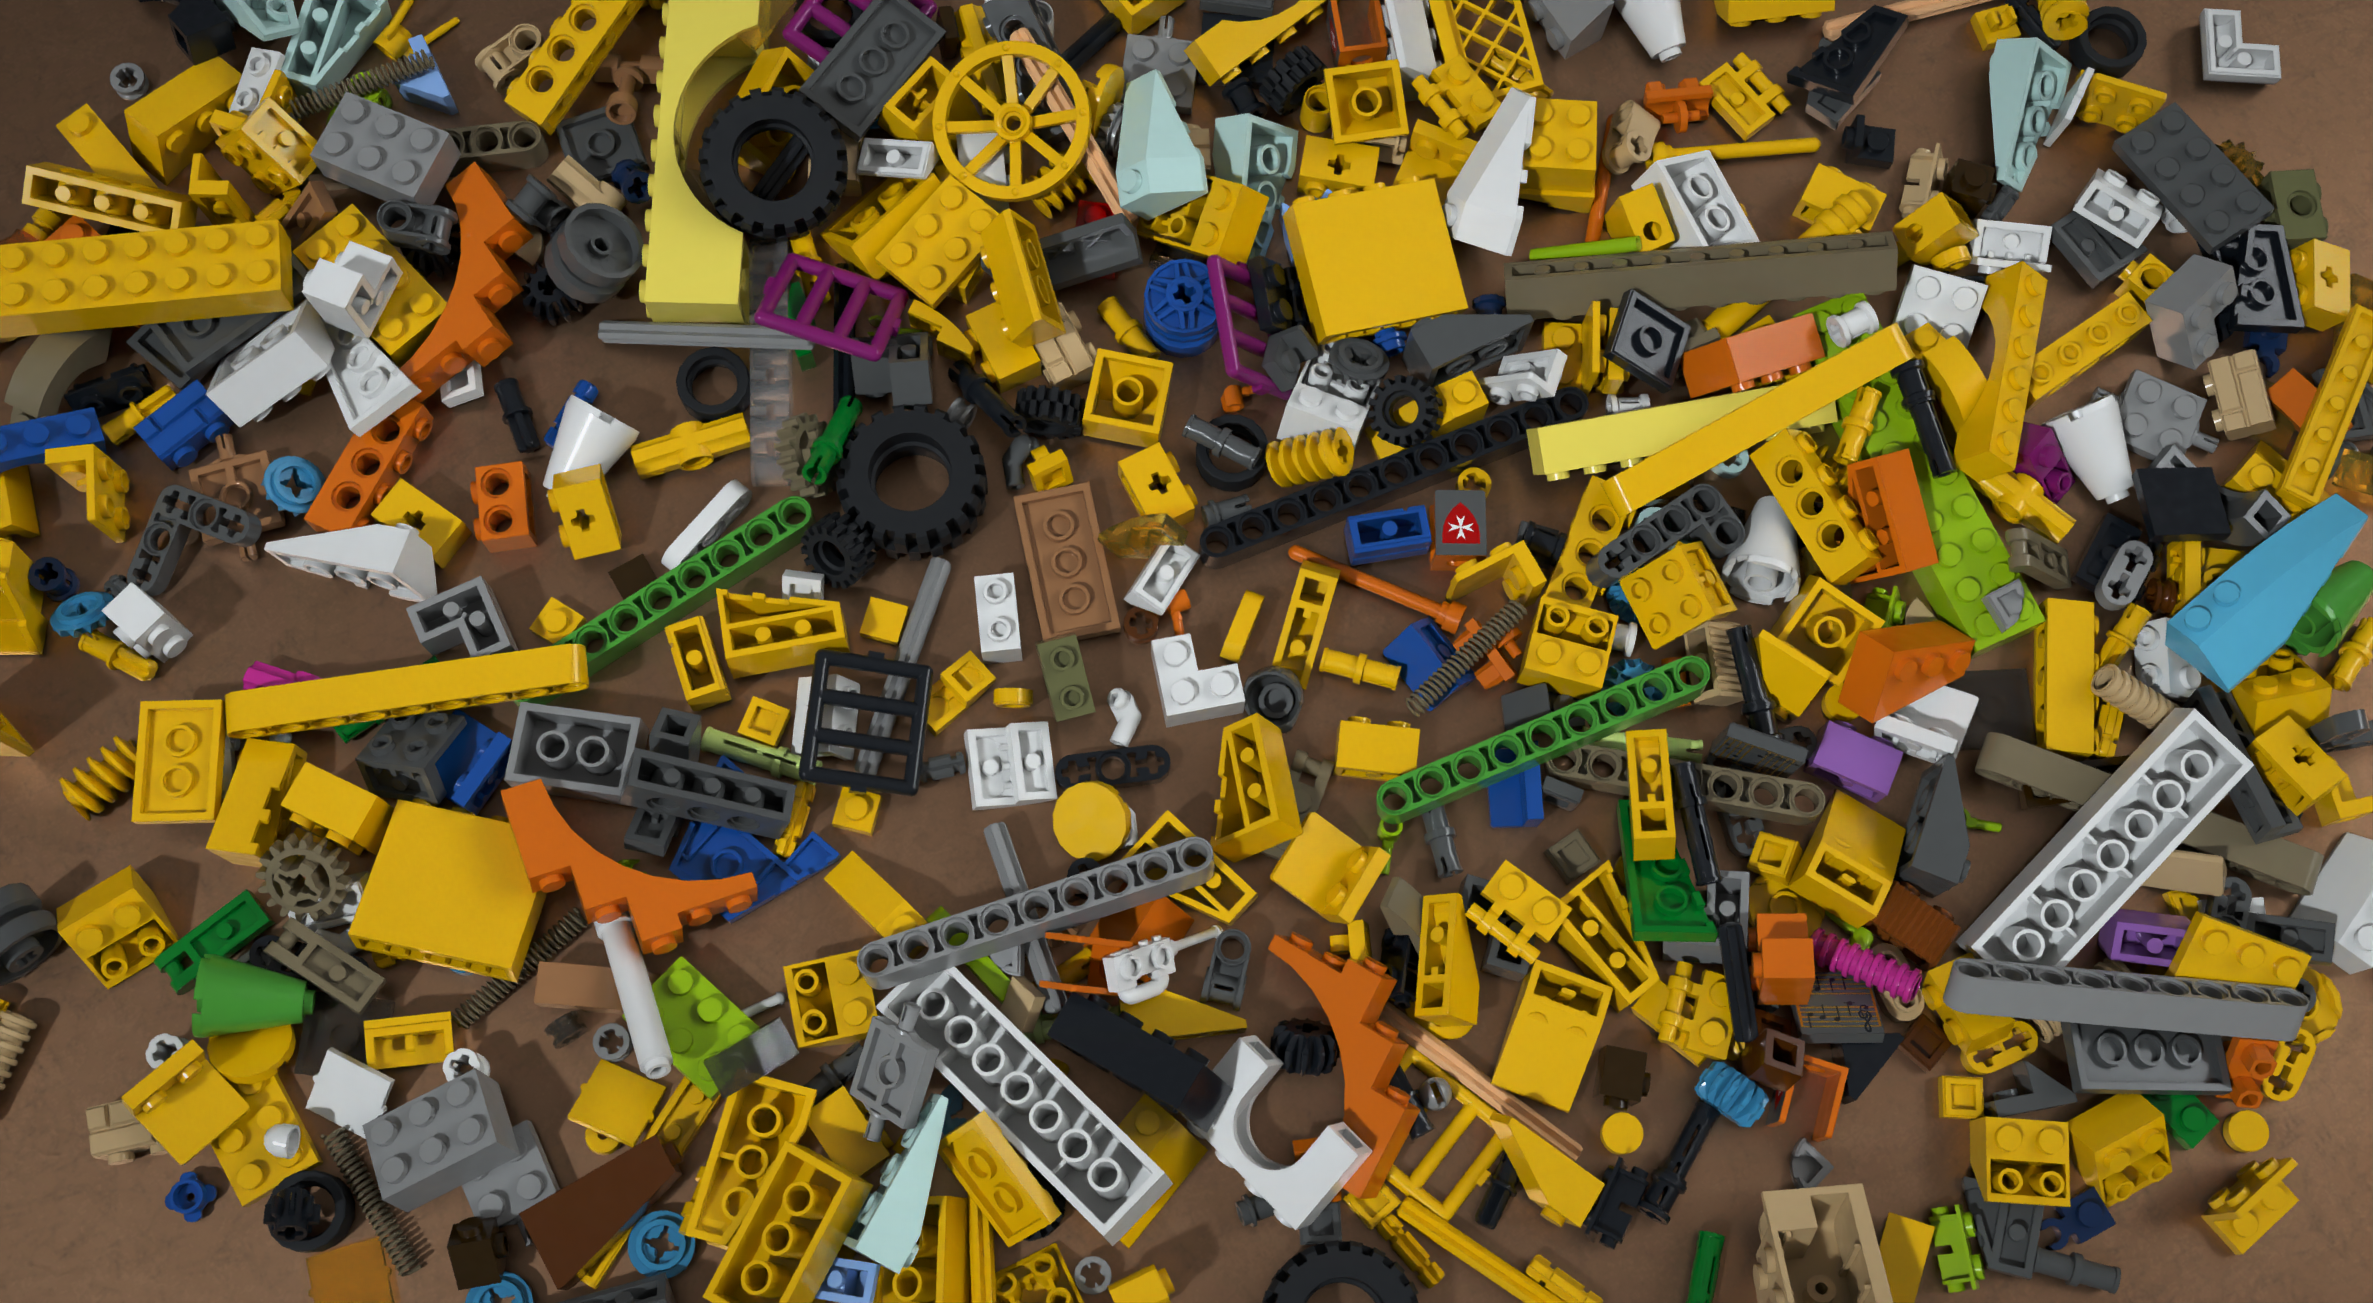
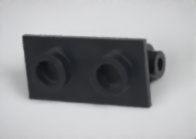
M132 363L127 368L110 373L111 378L105 380L101 376L82 384H74V389L68 390V393L64 394V398L73 411L94 407L97 418L130 407L129 403L132 401L138 404L156 391L148 381L150 373L146 365Z
M1388 928L1385 929L1381 943L1382 953L1380 962L1388 967L1385 973L1398 980L1388 999L1392 998L1395 1000L1394 1005L1396 1007L1407 1009L1416 1000L1417 974L1407 970V968L1418 969L1419 957L1408 935H1393L1391 929Z
M1621 1157L1618 1158L1615 1167L1609 1165L1601 1180L1605 1184L1603 1194L1598 1205H1593L1583 1222V1226L1587 1228L1585 1234L1591 1242L1594 1243L1597 1235H1600L1599 1243L1612 1250H1615L1617 1243L1622 1244L1633 1219L1632 1215L1619 1210L1622 1203L1637 1210L1649 1184L1646 1181L1648 1172L1636 1166L1632 1167L1631 1172L1627 1171L1628 1167Z

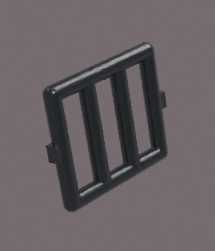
M819 649L814 659L798 773L800 779L807 782L848 787L849 793L865 795L866 791L869 790L910 797L915 796L919 791L934 674L933 669L929 665L884 658L885 653L869 651L867 655ZM834 666L917 679L914 702L827 689L829 668ZM824 704L910 717L912 720L909 740L823 728L821 726ZM819 743L907 756L904 779L817 767Z

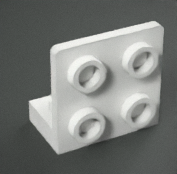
M1943 686L1878 720L1874 726V736L1889 740L1894 744L1893 748L1905 754L1934 764L1946 755L1952 756L1956 760L1977 708L1979 698L1975 695Z

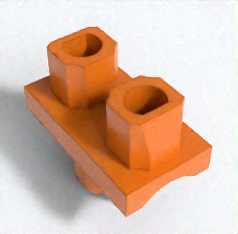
M1696 77L1685 78L1678 83V88L1666 89L1661 81L1647 82L1642 108L1657 118L1661 125L1673 124L1677 134L1686 133L1688 122L1708 120V108L1710 99L1713 96V90L1711 85L1701 86Z
M1472 618L1464 624L1467 630L1452 643L1457 651H1459L1460 646H1464V642H1468L1469 638H1473V634H1477V630H1482V624L1479 620L1476 621L1475 618ZM1518 627L1511 629L1510 632H1505V636H1501V641L1496 640V645L1491 644L1492 649L1487 648L1488 653L1485 654L1490 661L1474 672L1485 690H1490L1501 685L1503 682L1511 684L1518 679L1519 674L1502 653V650L1506 649L1513 659L1523 653L1515 643L1523 634Z
M2232 1037L2231 1041L2223 1042L2232 1092L2225 1095H2215V1097L2232 1099L2237 1107L2258 1108L2264 1097L2260 1091L2264 1078L2273 1075L2278 1064L2273 1056L2279 1041Z

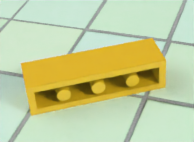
M2046 598L2038 605L2046 621L2034 630L2033 745L2077 762L2083 761L2094 754L2099 743V732L2094 728V714L2098 709L2099 696L2093 694L2090 686L2092 678L2099 668V656L2097 653H2094V639L2099 631V618L2094 615V602Z

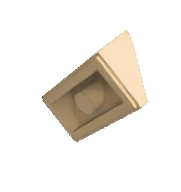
M2174 850L2142 886L2219 897L2224 893L2227 866L2222 856Z

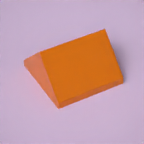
M1123 882L1117 893L1124 891L1128 884ZM1163 897L1100 918L1089 937L1133 942V946L1138 945L1140 940L1148 939L1150 941L1151 936L1154 935L1170 937V940L1177 941L1185 937L1194 923V919L1169 898ZM1085 943L1083 947L1087 946L1090 951L1092 950V944ZM1147 974L1142 975L1137 981L1140 983H1146L1150 981L1151 978H1148Z

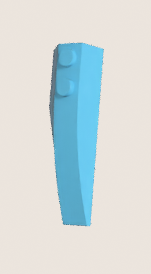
M2337 493L2309 509L2251 550L2167 621L2165 645L2221 689L2229 693L2287 642L2293 633L2294 627L2311 606L2321 586L2325 585L2332 574L2333 568L2339 559L2343 558L2367 522L2368 515Z

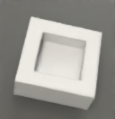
M474 360L461 372L440 387L441 401L451 408L484 396L481 365Z
M786 569L782 575V599L789 600L790 596L824 600L825 574Z

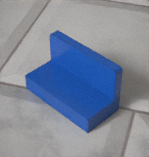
M1428 616L1410 624L1383 650V654L1391 665L1402 666L1400 676L1414 693V690L1419 689V685H1423L1424 681H1428V677L1432 676L1433 672H1437V668H1441L1442 663L1446 664V660L1450 659L1451 655H1455L1457 650L1434 620ZM1471 667L1470 670H1465V675L1460 674L1461 679L1455 677L1456 683L1451 682L1452 687H1447V692L1442 691L1443 696L1437 694L1438 700L1433 699L1434 705L1429 704V709L1426 710L1432 711L1436 709L1452 693L1472 683L1476 676Z
M1533 741L1539 747L1538 741ZM1498 749L1495 752V757L1502 763H1511L1516 760L1515 753L1510 749ZM1540 765L1487 787L1489 819L1492 828L1538 827L1544 820Z

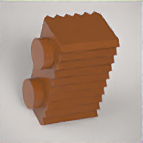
M1893 880L1877 917L1863 925V927L1871 931L1872 934L1883 942L1899 948L1905 958L1926 972L1936 967L1961 930V927L1954 924L1953 915L1946 909L1937 905L1932 907L1924 900H1921L1919 898L1921 894L1914 886L1904 881L1898 882Z

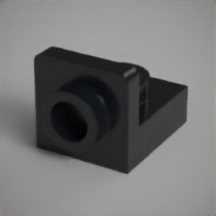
M1857 114L1852 124L1845 126L1842 134L1841 148L1846 149L1845 163L1889 169L1893 164L1896 129L1865 125V115Z

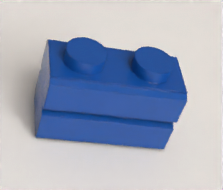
M198 379L133 427L158 458L172 471L177 467H186L194 462L199 450L210 442L216 443L215 438L218 435L223 438L222 434H228L230 431L229 427L234 424L206 395L207 389Z
M1424 505L1408 507L1405 511L1403 508L1349 516L1344 527L1351 566L1424 555L1428 553L1432 542Z

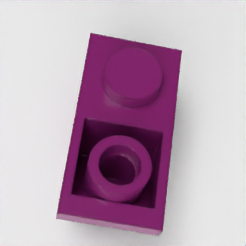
M2023 422L2016 468L2012 472L2015 474L2024 473L2033 477L2043 487L2044 496L2054 504H2057L2075 483L2073 474L2052 428Z

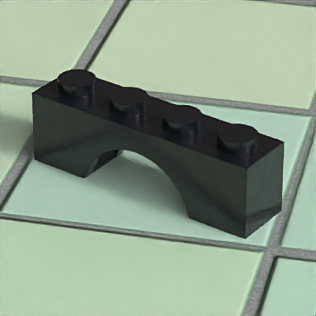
M138 0L139 2L162 1L177 6L168 15L176 45L194 66L236 49L232 34L236 32L235 23L226 10L221 11L217 7L215 0Z

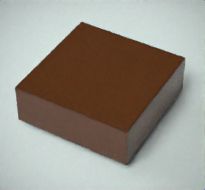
M1922 1013L1903 1033L1902 1036L1905 1039L1898 1046V1049L1924 1072H1929L1952 1043L1947 1038L1945 1032Z

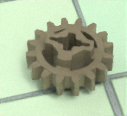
M807 412L783 420L781 422L783 429H779L776 432L781 443L774 444V448L781 453L776 462L778 465H781L782 469H785L782 474L783 480L790 478V489L792 491L799 490L802 498L810 497L814 499L828 495V492L835 491L834 483L838 481L836 474L837 464L832 465L825 482L822 484H814L819 473H815L811 483L802 475L803 466L811 456V446L816 438L822 436L827 427V422L822 421L818 423L817 415H808Z
M307 832L301 841L298 840L295 833L289 834L284 842L279 839L276 840L269 848L270 851L267 850L260 858L259 862L262 866L256 872L257 878L265 880L258 888L259 893H270L272 896L266 903L267 906L271 907L278 903L282 906L280 916L285 917L292 911L295 912V918L299 922L304 919L307 913H309L313 921H318L324 912L331 915L339 906L338 903L341 904L348 895L345 889L352 882V877L343 875L350 866L349 861L339 862L337 860L342 850L339 847L331 851L326 848L328 838L326 837L320 840L319 843L313 842V836L310 832Z

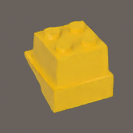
M1536 98L1532 141L1529 148L1524 150L1523 170H1528L1527 183L1520 184L1519 198L1548 203L1549 207L1579 213L1590 212L1595 198L1597 101Z
M0 538V655H42L48 619L41 613L44 592L35 589L28 579L29 570L34 562L15 542L5 538Z

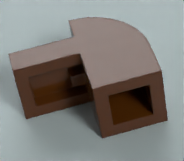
M1755 1008L1759 1036L1754 1041L1745 1043L1744 1050L1737 1058V1070L1755 1083L1781 1092L1787 1091L1803 1077L1805 1041L1791 1036V1020Z

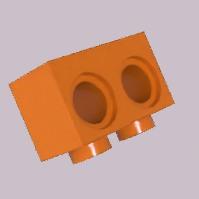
M523 461L475 467L476 481H471L470 490L473 503L475 505L478 504L479 518H474L473 521L477 541H482L490 553L538 547L531 473ZM509 484L508 489L503 494L493 495V491L498 485ZM504 520H512L508 530L496 532L499 523Z

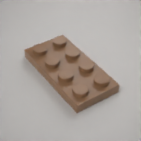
M1089 482L1014 496L1013 502L1042 640L1072 632L1076 634L1077 640L1121 632Z

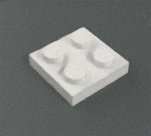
M1912 264L1892 324L1897 322L1905 336L1924 324L1929 323L1946 340L1955 336L1967 349L1988 285Z

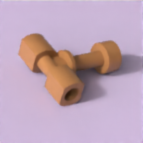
M608 54L593 75L594 82L615 83L619 88L618 92H614L609 96L605 109L607 117L613 123L628 125L635 120L638 102L633 93L639 91L643 84H656L657 71L663 70L664 59H661L660 55H642L640 61H622L621 54Z

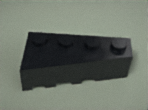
M1072 992L1047 1035L1062 1047L1108 1074L1112 1072L1114 1077L1140 1093L1144 1090L1147 1096L1160 1103L1166 1109L1176 1115L1180 1112L1195 1126L1208 1132L1233 1090L1207 1067L1210 1060L1190 1047L1187 1048L1185 1053L1174 1048L1177 1041L1158 1029H1155L1152 1035L1141 1029L1144 1023L1125 1011H1122L1120 1016L1111 1013L1109 1010L1112 1005L1095 994L1090 993L1086 999L1076 992Z

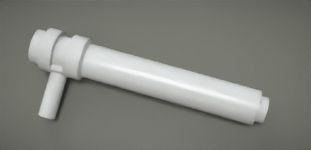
M626 911L612 922L600 924L596 921L594 926L598 938L603 940L640 1071L646 1074L649 1079H659L671 1071L673 1057L629 911Z

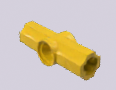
M973 3L960 6L954 12L960 36L962 60L984 46L997 43L996 39H992L983 23L985 12L982 6H976ZM1001 60L981 67L969 77L1001 106L1007 104ZM978 101L982 114L994 117V114Z
M741 412L704 424L700 421L684 422L672 428L668 435L632 445L630 448L638 475L643 480L679 468L684 471L702 469L710 465L714 458L752 447L753 443L744 414Z
M2010 471L1981 482H1976L1965 474L1970 485L1992 501L1994 511L2002 519L2012 524L2021 523L2026 528L2055 544H2058L2076 522L2073 517L2046 498L2041 484L2027 474H2015Z

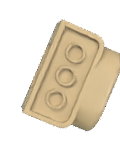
M1863 1183L1762 1191L1761 1198L1764 1212L1758 1222L1761 1244L1756 1253L1758 1264L1753 1266V1279L1758 1303H1893Z

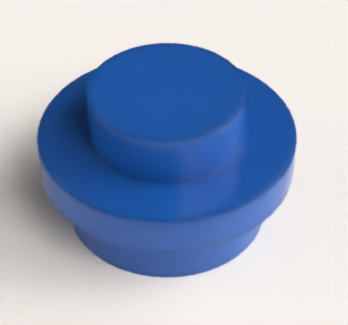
M1390 327L1374 335L1375 339L1372 342L1378 345L1387 354L1388 358L1404 352L1405 341L1407 340L1405 331H1397L1395 327Z

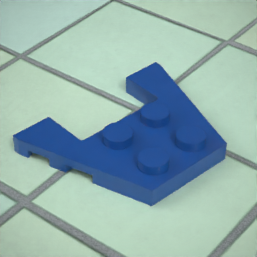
M722 755L719 758L716 767L744 773L726 756ZM693 820L686 830L669 870L677 878L685 881L723 879L752 872L758 888V901L752 902L748 909L738 913H729L728 911L719 913L732 924L836 863L841 858V855L812 831L790 857L783 862L750 833Z

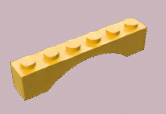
M1298 0L1295 5L1285 11L1261 20L1242 22L1222 20L1195 39L1184 52L1209 87L1220 79L1226 85L1242 72L1239 65L1247 59L1252 65L1270 52L1266 45L1275 39L1279 45L1297 32L1294 27L1295 24L1302 19L1306 25L1324 12L1321 5L1328 0Z
M2024 261L1986 276L1985 285H1988L1981 307L1988 314L1994 328V360L1981 397L1970 416L1957 432L1953 454L1957 468L1976 482L2013 471L2016 468L2048 281Z

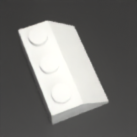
M1380 0L1388 42L1385 61L1394 59L1399 61L1404 101L1419 100V93L1411 85L1413 80L1419 75H1424L1431 84L1428 78L1432 70L1442 65L1440 60L1435 61L1433 50H1436V35L1434 28H1428L1426 18L1429 17L1428 0Z
M1710 150L1657 160L1631 185L1632 189L1636 190L1653 183L1675 237L1674 243L1668 249L1760 242Z
M305 299L294 307V310L284 314L220 361L206 395L240 428L252 419L255 422H259L271 412L273 404L281 399L284 402L289 401L299 393L303 383L309 379L317 381L331 369L330 361L335 347L320 315L311 303Z
M2346 832L2321 866L2313 895H2302L2288 917L2336 923L2332 962L2349 975L2373 968V840Z

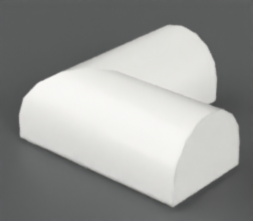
M2203 9L2199 16L2204 81L2274 85L2281 79L2279 45L2243 43L2241 10Z

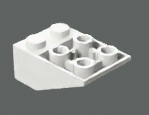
M1334 343L1318 346V356L1306 361L1286 404L1276 438L1280 440L1291 438L1294 440L1297 435H1304L1307 438L1309 433L1317 432L1320 435L1325 429H1330L1335 434L1337 427H1342L1349 434L1355 450L1368 417L1367 411H1370L1372 405L1368 404L1370 398L1375 399L1376 393L1373 391L1377 386L1380 387L1382 379H1378L1375 385H1370L1364 381L1358 386L1356 381L1351 379L1344 382L1343 374L1333 373V365L1328 362L1330 349Z

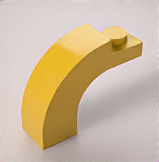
M1926 323L1905 335L1915 355L1908 362L1920 359L1924 361L1926 366L1923 369L1925 378L1935 391L1941 406L1944 435L1947 442L1955 449L1957 432L1977 404L1987 380L1972 355L1955 336L1946 340L1929 323Z

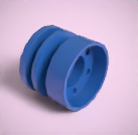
M1186 258L1171 260L1158 267L1147 280L1144 292L1143 317L1145 332L1156 348L1166 355L1178 358L1198 356L1210 349L1219 338L1207 265L1200 261Z

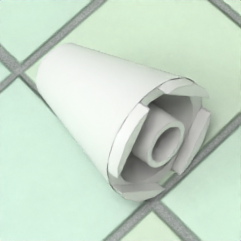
M1613 0L1615 2L1614 6L1651 59L1660 58L1661 63H1664L1682 54L1681 48L1686 45L1680 0Z
M2114 393L2086 403V405L2071 409L2042 423L2041 426L2052 428L2068 465L2097 501L2105 498L2107 504H2111L2130 495L2127 489L2132 487L2134 483L2118 400H2116Z
M571 394L565 405L543 486L547 489H552L554 474L601 464L603 474L605 475L637 440L636 438L640 432Z
M1770 494L1756 502L1744 525V541L1729 554L1721 574L1723 583L1727 582L1731 586V594L1747 602L1762 605H1772L1773 599L1785 597L1784 603L1791 601L1798 595L1801 585L1797 531L1775 496Z

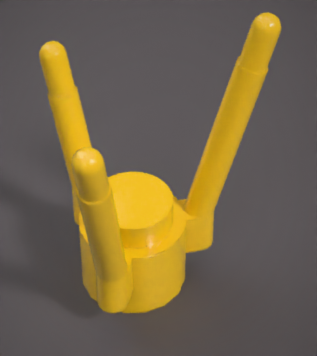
M403 0L389 24L373 41V44L383 54L395 62H398V58L402 56H407L408 58L409 54H414L408 41L413 36L400 24L415 0ZM454 17L424 36L426 43L430 44L459 24L460 19Z

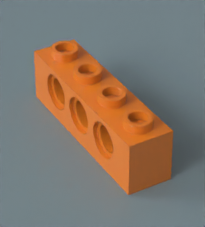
M411 399L361 437L353 434L303 518L316 532L326 533L374 525V518L371 513L390 492L399 476L408 471L417 445L420 441H424L431 431L433 417L424 404ZM399 431L396 439L385 442L389 433ZM380 464L379 469L374 474L365 475L371 465ZM360 497V501L355 507L346 509L350 499Z

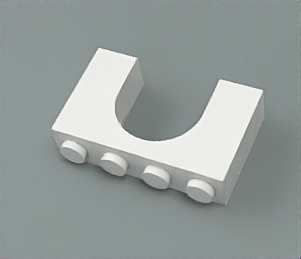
M1256 1035L1239 1037L1212 1070L1233 1090L1209 1131H1203L1189 1119H1187L1186 1124L1192 1133L1202 1139H1206L1216 1149L1215 1154L1223 1164L1230 1168H1235L1245 1179L1244 1184L1251 1193L1257 1197L1264 1198L1274 1208L1273 1213L1283 1225L1298 1230L1311 1225L1373 1150L1344 1122L1328 1125L1306 1153L1293 1165L1279 1164L1267 1158L1258 1149L1252 1138L1250 1112L1256 1097L1284 1063Z

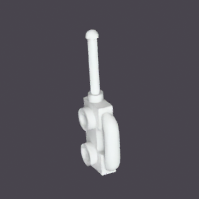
M1212 925L1210 929L1177 941L1170 940V937L1154 935L1151 936L1150 941L1148 939L1140 940L1136 946L1125 948L1103 957L1108 991L1118 993L1119 998L1124 1003L1130 1005L1160 995L1168 987V974L1176 972L1174 956L1177 955L1178 951L1212 938L1217 939L1223 932L1222 927ZM1147 974L1148 978H1151L1150 981L1137 985V980L1142 975Z

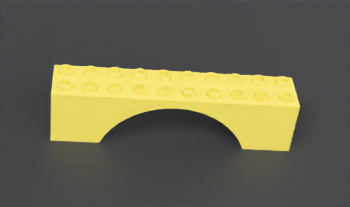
M669 0L668 3H663L662 21L663 25L666 26V36L660 37L659 54L660 58L664 59L663 70H658L656 75L657 92L661 93L660 104L654 105L653 112L654 126L658 128L657 139L651 140V160L655 162V173L648 176L649 197H652V209H646L645 229L650 234L649 244H643L642 264L643 267H647L646 280H640L639 283L640 302L645 303L647 318H652L653 322L750 325L754 263L744 234L726 225L711 214L694 196L682 174L686 171L688 147L693 130L705 107L727 83L751 69L762 50L769 49L772 0Z

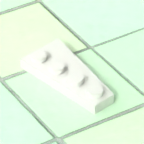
M322 319L335 347L330 361L332 367L326 376L349 430L358 437H361L422 391L370 339L329 325Z

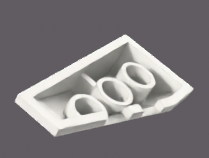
M1510 88L1449 189L1442 210L1449 236L1455 240L1505 256H1512L1523 220L1524 206H1518L1520 184L1527 183L1528 170H1523L1524 150L1529 148L1532 141L1536 97L1518 88Z
M396 523L395 527L374 524L266 542L264 547L265 551L286 566L327 578H333L336 574L365 589H369L370 584L373 583L390 590V596L403 600L421 602L438 594L432 546L418 536L420 532L416 528L407 524Z

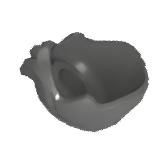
M1268 666L1253 672L1247 678L1244 685V708L1248 716L1259 713L1281 728L1282 734L1289 732L1293 728L1304 702L1302 686L1295 673L1281 666Z

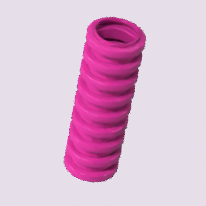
M1818 928L1811 935L1810 938H1813L1814 960L1817 961L1819 967L1823 968L1827 965L1833 973L1839 970L1841 971V976L1848 978L1850 975L1853 976L1854 982L1860 983L1865 981V986L1869 988L1877 986L1878 992L1884 993L1888 991L1892 998L1900 996L1902 997V1002L1906 1004L1916 996L1923 977L1922 970L1915 968L1912 971L1906 963L1900 966L1894 958H1890L1888 961L1885 959L1884 954L1878 953L1874 955L1873 950L1870 948L1862 950L1861 945L1858 943L1850 945L1849 940L1846 938L1838 940L1837 935L1834 933L1826 935L1825 929Z

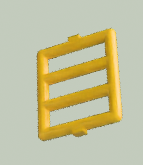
M1409 1044L1400 1062L1404 1073L1413 1064L1429 1078H1443L1451 1086L1452 1096L1462 1103L1463 1107L1410 1176L1393 1164L1386 1180L1407 1197H1411L1446 1222H1449L1476 1185L1481 1187L1491 1175L1488 1171L1504 1150L1496 1132L1442 1203L1422 1187L1476 1116L1493 1128L1489 1118L1493 1112H1499ZM1434 1082L1430 1084V1087L1437 1099L1440 1092Z

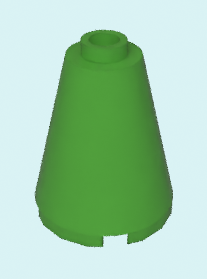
M2351 560L2334 567L2331 576L2325 585L2321 586L2312 600L2311 606L2305 615L2300 618L2285 645L2305 656L2312 652L2319 654L2318 657H2325L2334 651L2373 594V569L2356 560Z
M204 954L205 958H201L193 1000H197V1012H201V1014L192 1013V1033L194 1037L208 1038L299 1024L304 1022L305 1015H313L316 990H308V981L216 954Z

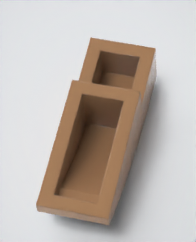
M539 961L534 1003L538 1006L581 1009L585 1012L624 1014L611 967ZM647 972L651 985L662 975L660 973Z

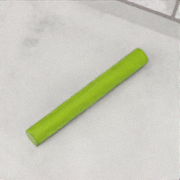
M1639 236L1550 246L1531 249L1529 257L1530 261L1620 254L1640 251L1642 243Z

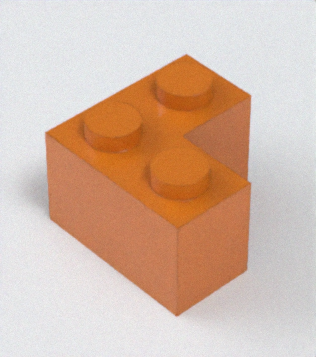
M1756 913L1754 927H1748L1747 951L1752 952L1749 973L1752 991H1757V1005H1808L1815 981L1813 938H1808L1807 913Z

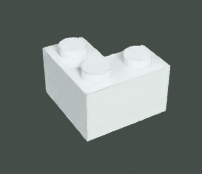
M349 241L344 252H340L337 255L334 263L319 258L314 269L309 270L304 278L302 293L327 324L369 339L403 272L392 256Z
M1190 633L1151 640V657L1166 728L1243 713L1245 697L1237 663L1198 671Z

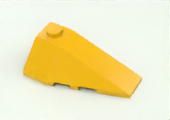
M736 1068L685 1235L728 1246L739 1229L785 1140L797 1144L804 1135L817 1095L816 1089Z

